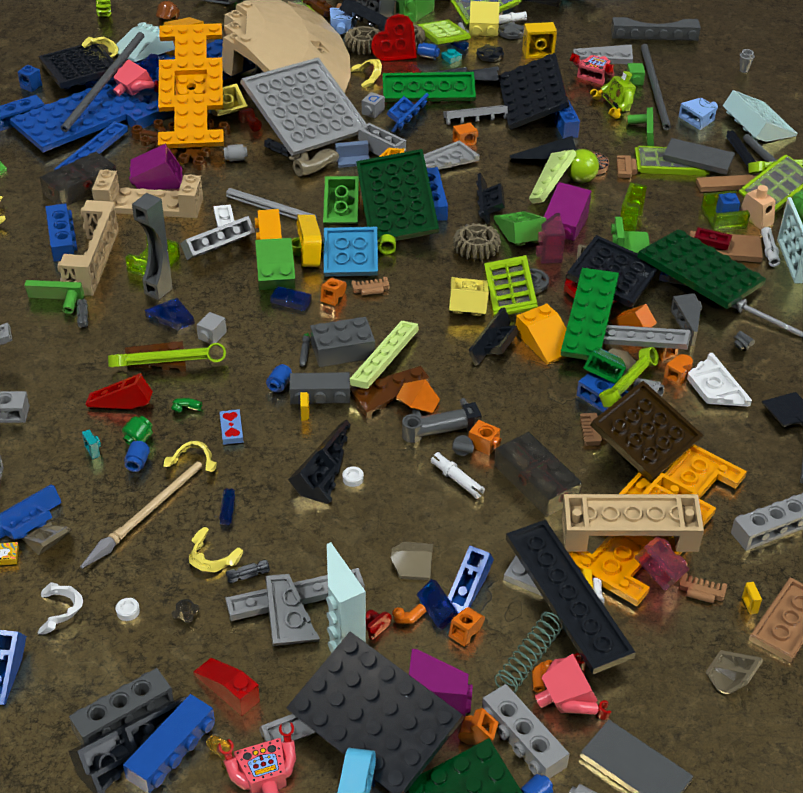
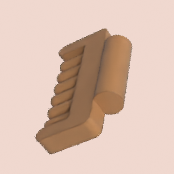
M628 155L617 156L618 178H631L632 175L637 174L636 159H631V156Z
M383 277V281L379 279V283L377 279L374 282L370 280V284L368 280L365 283L361 281V284L359 281H351L353 292L355 294L361 293L362 296L382 294L384 290H389L387 277Z
M597 413L580 414L585 446L601 445L602 440H605L590 426L591 422L598 417Z
M686 572L682 574L679 589L686 591L687 597L712 604L714 599L724 601L727 589L726 583L722 584L721 590L720 583H717L714 589L715 582H711L709 587V580H706L703 586L704 579L701 578L699 584H697L698 577H695L692 583L693 577L691 575L687 580L688 574Z

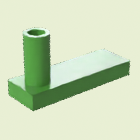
M653 107L647 108V114L628 115V125L647 123V146H654Z
M26 280L25 282L28 298L65 299L62 311L66 314H72L76 300L84 298L81 282Z

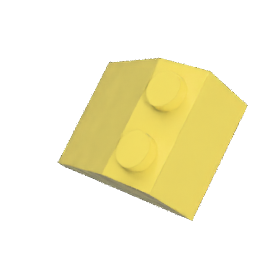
M451 277L449 310L455 314H463V312H471V315L474 316L486 314L489 294L487 280Z

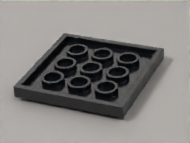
M596 235L569 269L566 278L578 283L582 268L619 273L614 300L633 308L659 269L638 258V253Z

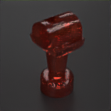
M249 107L238 111L241 123L248 122L249 128L254 132L261 129L262 122L255 118L252 108Z

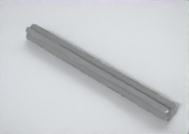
M229 188L226 191L228 198L265 210L279 209V214L296 220L297 214L315 215L233 188Z

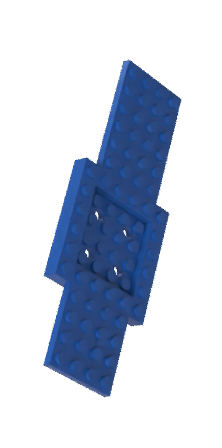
M216 39L207 44V58L222 57V39ZM162 53L134 63L147 70L154 82L157 80L156 68L159 67V60L175 59V56L170 57L166 53ZM244 57L243 72L236 75L256 68V64ZM223 71V81L236 75L230 76ZM112 77L67 132L61 130V125L98 81H88L85 84V91L74 93L72 96L17 115L10 119V123L38 149L46 152L106 128L114 121H124L130 127L141 125L142 128L153 125L156 119L165 120L173 117L174 111L159 112V92H155L154 89H143L133 96L127 92H124L120 97L117 96L113 89L118 84L114 77Z

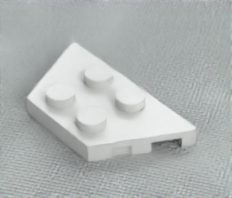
M713 352L708 354L704 362H699L696 368L688 372L687 380L706 404L751 406V398Z

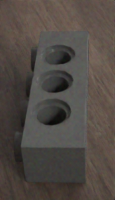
M158 668L146 672L138 679L122 685L116 691L107 696L100 697L96 702L85 708L78 709L74 714L70 715L69 720L72 731L80 743L85 744L174 701L172 688Z

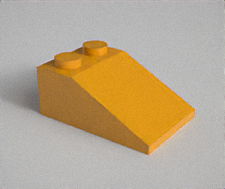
M544 304L516 315L515 326L519 330L517 336L547 365L566 358L561 356V348L567 328L559 314L551 306Z

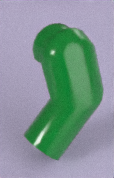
M177 398L173 400L171 407L175 412H181L182 407L200 411L202 402L191 398Z

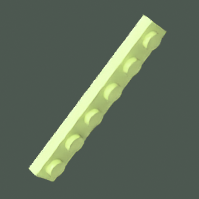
M400 321L352 375L350 385L361 389H368L418 332V324Z

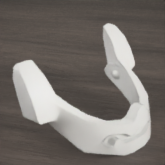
M50 582L41 591L42 598L51 595L66 596L72 600L73 607L68 608L66 614L49 617L48 621L39 628L38 635L50 633L55 629L56 624L72 618L82 607V595L72 586H58L57 583Z

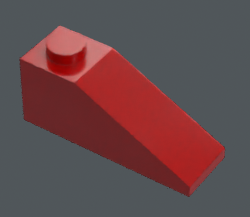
M139 373L91 392L85 405L87 407L118 409L144 407L150 402L153 391L142 374Z
M210 658L193 671V674L241 716L245 715L260 702L259 685L242 670Z

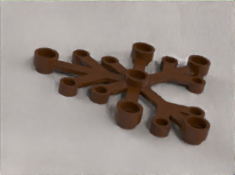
M207 119L208 130L223 129L224 136L231 133L230 125L227 122H220L218 127L213 128L214 121ZM154 120L155 129L159 132H167L164 128L163 120ZM174 122L168 124L169 131H174ZM134 125L132 127V138L140 139L142 146H149L155 143L156 148L158 147V132L144 130L141 125ZM190 147L185 148L186 152L179 155L181 163H188L189 158L192 157L193 168L201 171L206 169L207 165L204 157H209L211 151L209 147H203L201 150ZM179 148L170 149L175 158Z

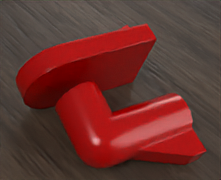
M371 609L366 611V627L369 639H375L390 625L392 621L391 614L388 612L379 614Z

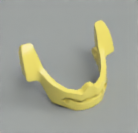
M104 36L98 38L88 37L82 43L84 48L92 44L106 45L108 51L112 52L111 58L116 56L119 50L112 40Z
M370 59L363 64H357L350 68L351 72H362L370 64L374 65L373 73L368 80L361 84L362 87L374 86V82L381 75L382 64L379 59Z
M190 441L183 444L174 456L166 457L163 467L177 464L178 457L182 452H186L189 448H200L204 450L207 458L205 470L213 472L217 466V462L211 459L212 453L209 448L200 441Z
M203 527L192 538V542L195 545L189 554V563L201 571L216 573L229 565L236 566L243 555V550L236 548L229 556L223 559L206 560L204 554H197V551L203 547V541L209 529Z

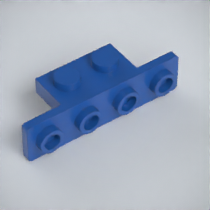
M428 93L416 104H413L403 96L388 110L386 115L396 122L391 132L394 133L397 129L400 131L412 119L413 115L415 116L427 104Z
M50 484L1 512L0 538L8 536L14 540L21 539L30 530L44 526L47 520L53 518L49 510L61 504V499L55 486Z

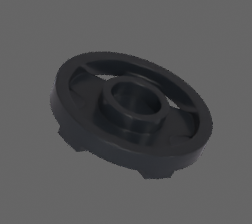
M485 44L477 48L476 55L483 61L496 62L503 59L504 51L501 47Z

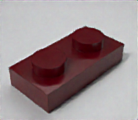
M698 227L694 238L699 239L707 246L728 251L732 235Z

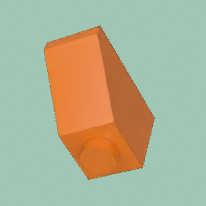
M647 304L623 311L611 320V323L617 326L652 328L657 323Z

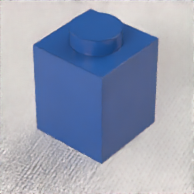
M736 193L719 194L716 206L719 220H737L740 201Z

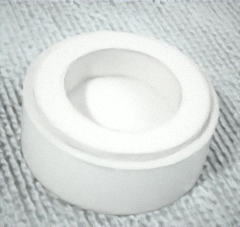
M348 467L343 471V482L345 485L356 487L363 483L364 474L360 468Z
M133 598L120 600L116 604L117 617L123 621L135 619L140 613L137 600Z

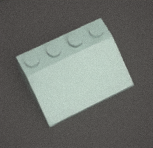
M146 22L139 23L137 27H133L116 44L119 49L117 56H119L138 32L144 34L143 40L127 58L133 62L175 50L173 41H160L158 26L146 24Z
M733 90L723 104V107L727 110L726 113L734 117L735 122L743 125V130L751 133V137L756 141L769 142L795 137L798 134L764 101Z
M788 197L777 241L794 283H803V224L792 198Z
M330 542L327 544L328 597H326V601L329 606V612H327L329 620L327 631L330 636L328 647L332 653L349 632H352L366 643V591Z

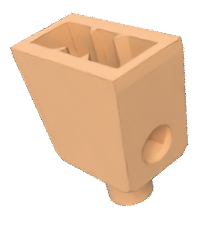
M759 185L757 189L745 195L738 213L760 230L774 224L776 201L767 194L768 187L765 185Z

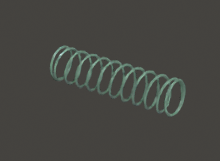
M544 612L541 615V620H538L536 626L531 628L532 632L527 633V638L522 640L523 645H518V651H514L513 657L508 658L509 664H504V670H499L498 674L495 675L494 680L499 688L501 686L496 680L498 676L506 684L515 687L514 693L517 692L518 686L523 684V680L528 677V673L537 665V661L546 653L547 648L551 646V642L563 630V627L561 626L560 628L558 622L547 614H551L559 620L557 615L551 612ZM544 616L553 619L558 626V630L553 629L549 623L544 621ZM542 622L553 631L554 635L548 634L538 626V623ZM538 628L540 632L548 636L549 641L543 640L538 634L534 633L533 629ZM533 634L543 642L545 647L538 646L533 640L529 639V635ZM528 640L539 649L540 653L533 652L524 644V641ZM521 646L525 647L526 650L533 653L535 659L528 658L519 648ZM515 653H520L529 661L531 666L523 664L515 657ZM510 660H516L524 667L526 672L519 671L510 663ZM505 666H511L519 673L521 678L514 677L506 671ZM501 672H505L507 675H509L511 678L514 679L515 683H514L513 680L510 679L508 676L503 675V674H500V673H501ZM501 676L510 680L512 684L505 681Z

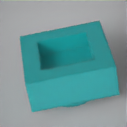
M452 48L442 52L441 58L452 64L462 60V54Z
M90 429L83 431L84 447L92 459L100 457L99 448L101 443L98 436H93Z

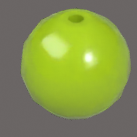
M575 150L576 157L567 168L566 174L574 182L587 183L596 177L599 170V161L590 150Z

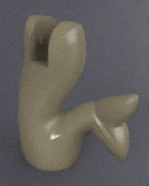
M324 149L319 151L311 160H309L307 152L290 156L289 160L293 161V169L297 176H306L337 162L339 154L334 150Z

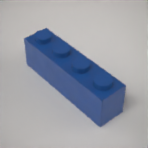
M190 694L123 764L126 779L146 793H151L155 787L158 788L163 783L165 776L172 769L179 766L186 753L196 747L199 739L205 733L211 731L215 724L213 708Z

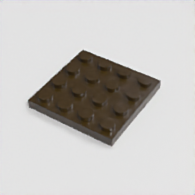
M644 381L640 382L590 424L598 434L650 482H653L704 436Z

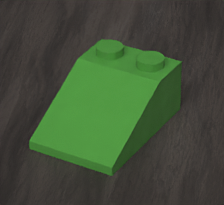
M396 0V14H404L413 23L417 22L434 10L435 0Z
M325 176L323 224H358L360 206L359 176Z
M527 211L493 216L507 240L515 243L516 246L525 245V242L529 241L531 243H540L542 239H548L545 217Z
M291 238L255 240L259 290L295 288Z

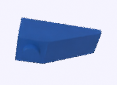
M469 545L443 607L444 609L459 614L465 608L471 607L494 561L491 553Z
M0 630V705H6L23 658L27 636L16 631Z

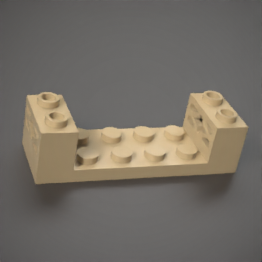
M100 170L92 188L93 200L114 202L116 213L133 214L132 203L144 194L149 193L162 199L164 216L197 218L203 201L201 176L184 175L179 191L119 188L117 171Z
M86 200L84 207H81L80 213L84 219L83 231L86 232L87 239H92L89 241L88 251H85L84 255L63 254L61 261L58 262L57 269L61 273L60 281L81 282L84 296H94L118 233L115 204L110 201Z
M564 494L562 527L564 547L567 552H587L589 536H674L676 552H699L704 528L698 494Z

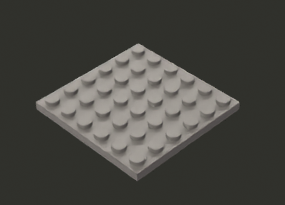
M319 57L245 77L240 82L291 156L358 135V129L366 125L364 119Z

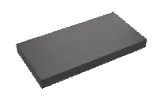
M671 138L662 159L726 175L735 153Z
M611 720L604 724L580 753L582 759L632 793H683L694 777Z

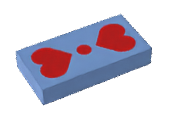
M240 409L219 411L223 445L244 443Z

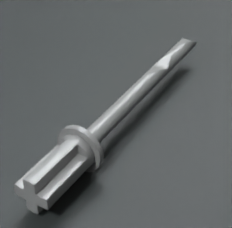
M746 299L740 300L731 306L738 309L740 313L744 309L803 338L802 331L746 305Z

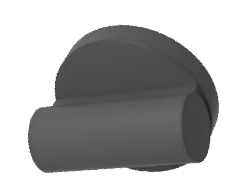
M739 331L733 337L735 340L733 343L739 350L744 349L747 351L755 343L754 339L742 331Z
M460 435L454 439L452 450L458 455L465 456L473 453L474 445L471 438L466 435Z

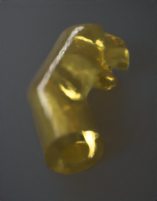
M212 735L206 741L207 747L221 757V766L223 769H226L224 764L225 757L217 752V745L220 743L222 750L228 752L229 745L227 740Z

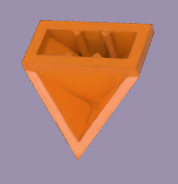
M426 379L404 383L396 400L431 415L434 413L440 398Z

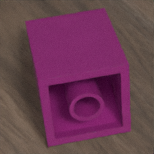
M166 143L131 159L129 180L137 189L162 190L180 188L182 183V167Z
M559 182L544 215L547 222V234L575 241L588 219L591 190Z
M412 649L409 675L460 712L464 717L466 713L471 714L473 684H468L469 674L418 649Z

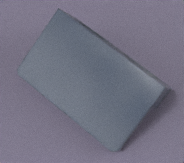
M367 140L335 143V151L339 154L337 161L339 168L357 166L356 161L370 159Z

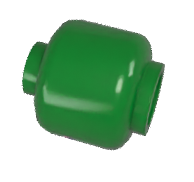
M133 416L122 428L123 440L128 445L133 441L146 442L153 434V425L143 416Z

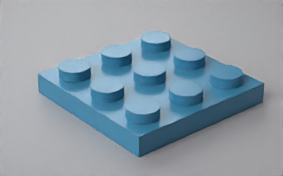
M377 227L324 228V277L378 275Z

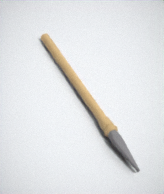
M198 461L194 463L122 527L110 533L107 538L101 539L80 567L84 568L111 553L114 546L119 544L131 529L203 467L202 464Z

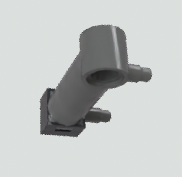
M465 398L460 400L462 409L422 416L418 409L413 408V413L406 415L402 420V438L406 442L415 443L425 436L466 429L468 433L478 420H482V415L476 402L468 403Z

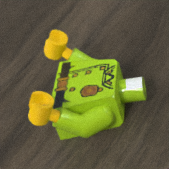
M624 71L622 77H612L599 91L597 89L590 91V94L593 96L592 98L595 100H600L603 94V97L614 107L609 110L608 114L615 119L620 118L621 111H630L634 102L636 86L630 82L632 73Z

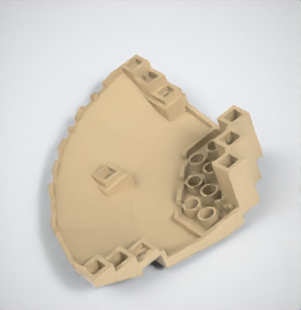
M245 0L236 4V10L225 14L222 61L223 71L230 76L243 72L244 57L255 63L263 72L319 57L343 92L347 91L351 78L350 55L340 34L320 14L307 6L290 1L287 4L282 0Z

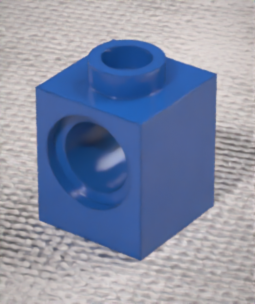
M27 65L18 71L20 88L33 92L42 86L40 69Z

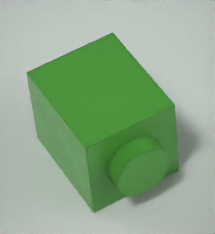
M628 63L627 71L632 73L630 82L635 86H643L645 77L643 63Z

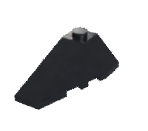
M573 136L512 154L509 156V161L547 162L551 153L564 150L575 151L577 149Z

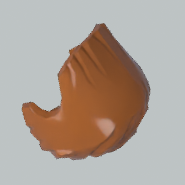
M163 1L158 5L156 17L166 20L175 17V20H178L180 10L177 5L171 1Z

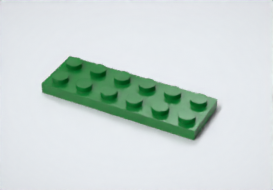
M474 72L382 73L385 102H398L403 96L411 102H418L426 93L429 94L426 99L427 101L476 100Z
M582 268L561 348V356L587 360L593 349L596 347L602 349L619 273Z

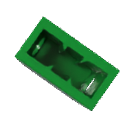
M596 347L592 350L583 369L616 384L622 377L626 365L620 357Z

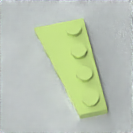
M574 150L551 153L529 197L532 204L545 201L576 157Z

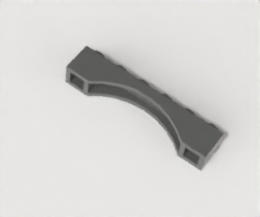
M612 17L611 34L612 39L698 41L701 27L699 19H683L673 23L653 24L639 22L627 17Z
M146 193L132 203L134 220L143 227L148 240V261L143 277L144 294L160 300L173 289L161 198Z

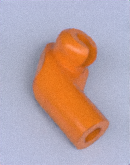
M418 604L410 612H404L403 608L397 607L392 611L393 620L398 624H413L427 610L422 604Z
M548 659L545 662H541L532 670L534 692L540 693L545 690L542 676L553 662L552 660Z

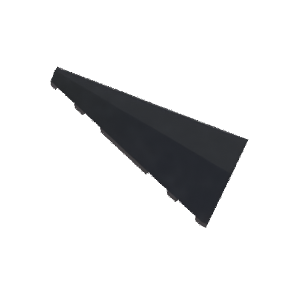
M499 66L470 71L467 67L435 71L474 72L475 83L500 84L499 75H501V70Z
M348 420L341 422L288 479L300 496L325 504L332 501L331 492L336 486V483H334L335 476L339 473L344 454L343 444L348 438L346 432L351 426Z
M186 696L171 701L68 751L77 775L92 793H105L106 789L122 776L121 773L124 771L123 764L186 699Z

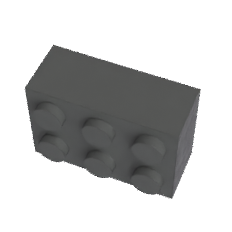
M366 317L310 325L311 345L319 367L367 360L375 351V339Z

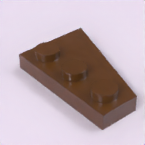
M183 341L125 347V354L184 349ZM185 361L128 365L142 368L160 366L162 370L179 368L181 372H186Z

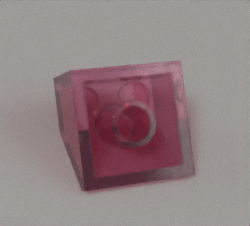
M555 213L542 223L541 232H538L539 246H536V255L540 257L541 264L562 263L566 234L560 213Z
M657 536L634 558L666 591L689 568L684 558L672 551L670 543L666 539H661L660 536Z

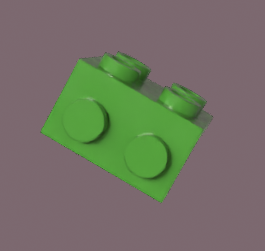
M615 217L614 224H611L613 243L635 253L650 245L647 232L624 231L622 217Z

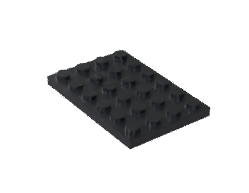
M92 44L86 48L79 45L38 56L40 63L61 89H70L77 84L85 85L88 81L92 80L98 81L114 62L99 44Z
M555 53L548 54L541 59L533 60L524 66H518L514 70L506 71L499 75L504 105L508 106L506 117L510 130L570 107Z
M352 632L346 635L286 707L290 713L344 756L348 748L375 751L376 763L373 779L390 793H406L464 720V716Z

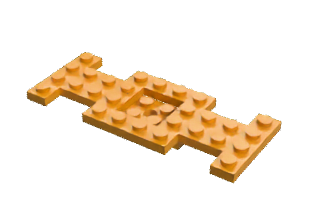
M222 23L159 26L160 41H175V59L159 60L158 108L159 112L174 111V131L158 132V147L165 143L168 148L224 146L223 129L208 130L207 121L208 110L223 109L222 57L207 58V40L222 39Z
M694 445L665 474L661 473L653 482H650L639 472L619 494H698L704 527L715 514L716 507L704 502L700 498L716 480L736 489L746 477L747 471ZM608 536L593 554L588 551L568 552L580 571L584 568L591 569L592 578L600 579L602 587L635 606L641 603L650 589L646 584L633 578L646 561L654 555L672 565L682 554V552H676L674 536Z

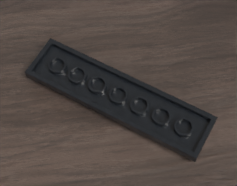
M546 519L506 533V540L552 612L558 616L559 623L592 674L635 658V650Z

